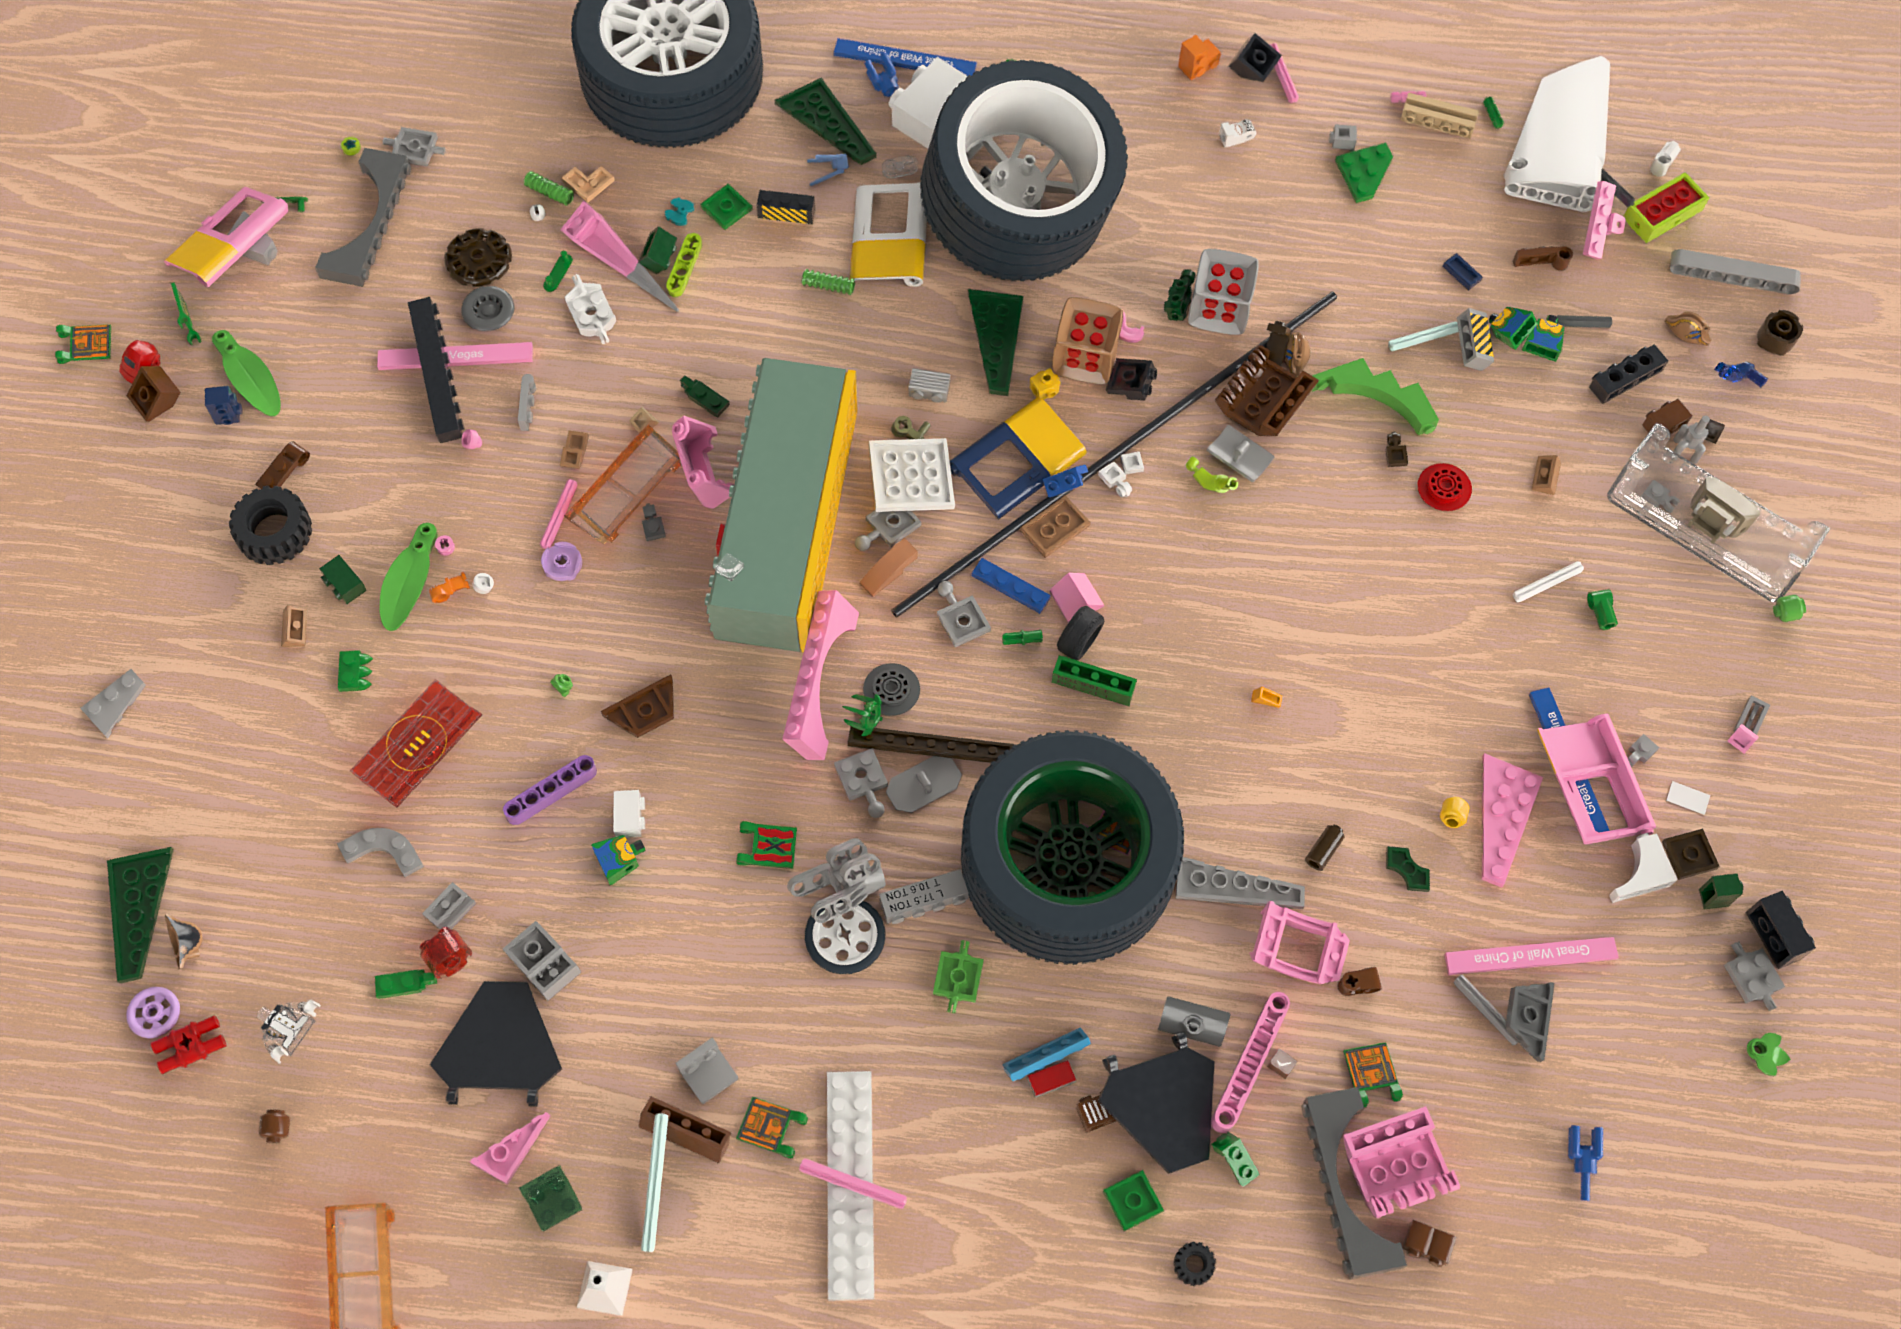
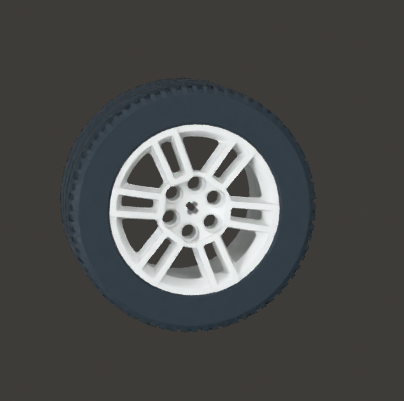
M579 0L576 4L571 21V40L581 88L593 114L597 116V119L604 126H607L609 130H613L615 134H619L620 137H626L627 140H633L634 143L648 144L650 147L654 145L658 148L661 146L676 148V146L684 147V145L692 146L694 143L700 144L702 141L706 142L708 141L707 139H714L715 136H720L722 132H727L729 128H733L735 123L738 124L740 119L745 117V113L749 112V108H752L753 102L756 101L762 84L763 58L759 18L754 0ZM687 49L708 55L695 65L686 68L684 59L687 57ZM652 55L653 61L659 64L660 72L647 71L635 66ZM669 57L675 60L677 70H669Z

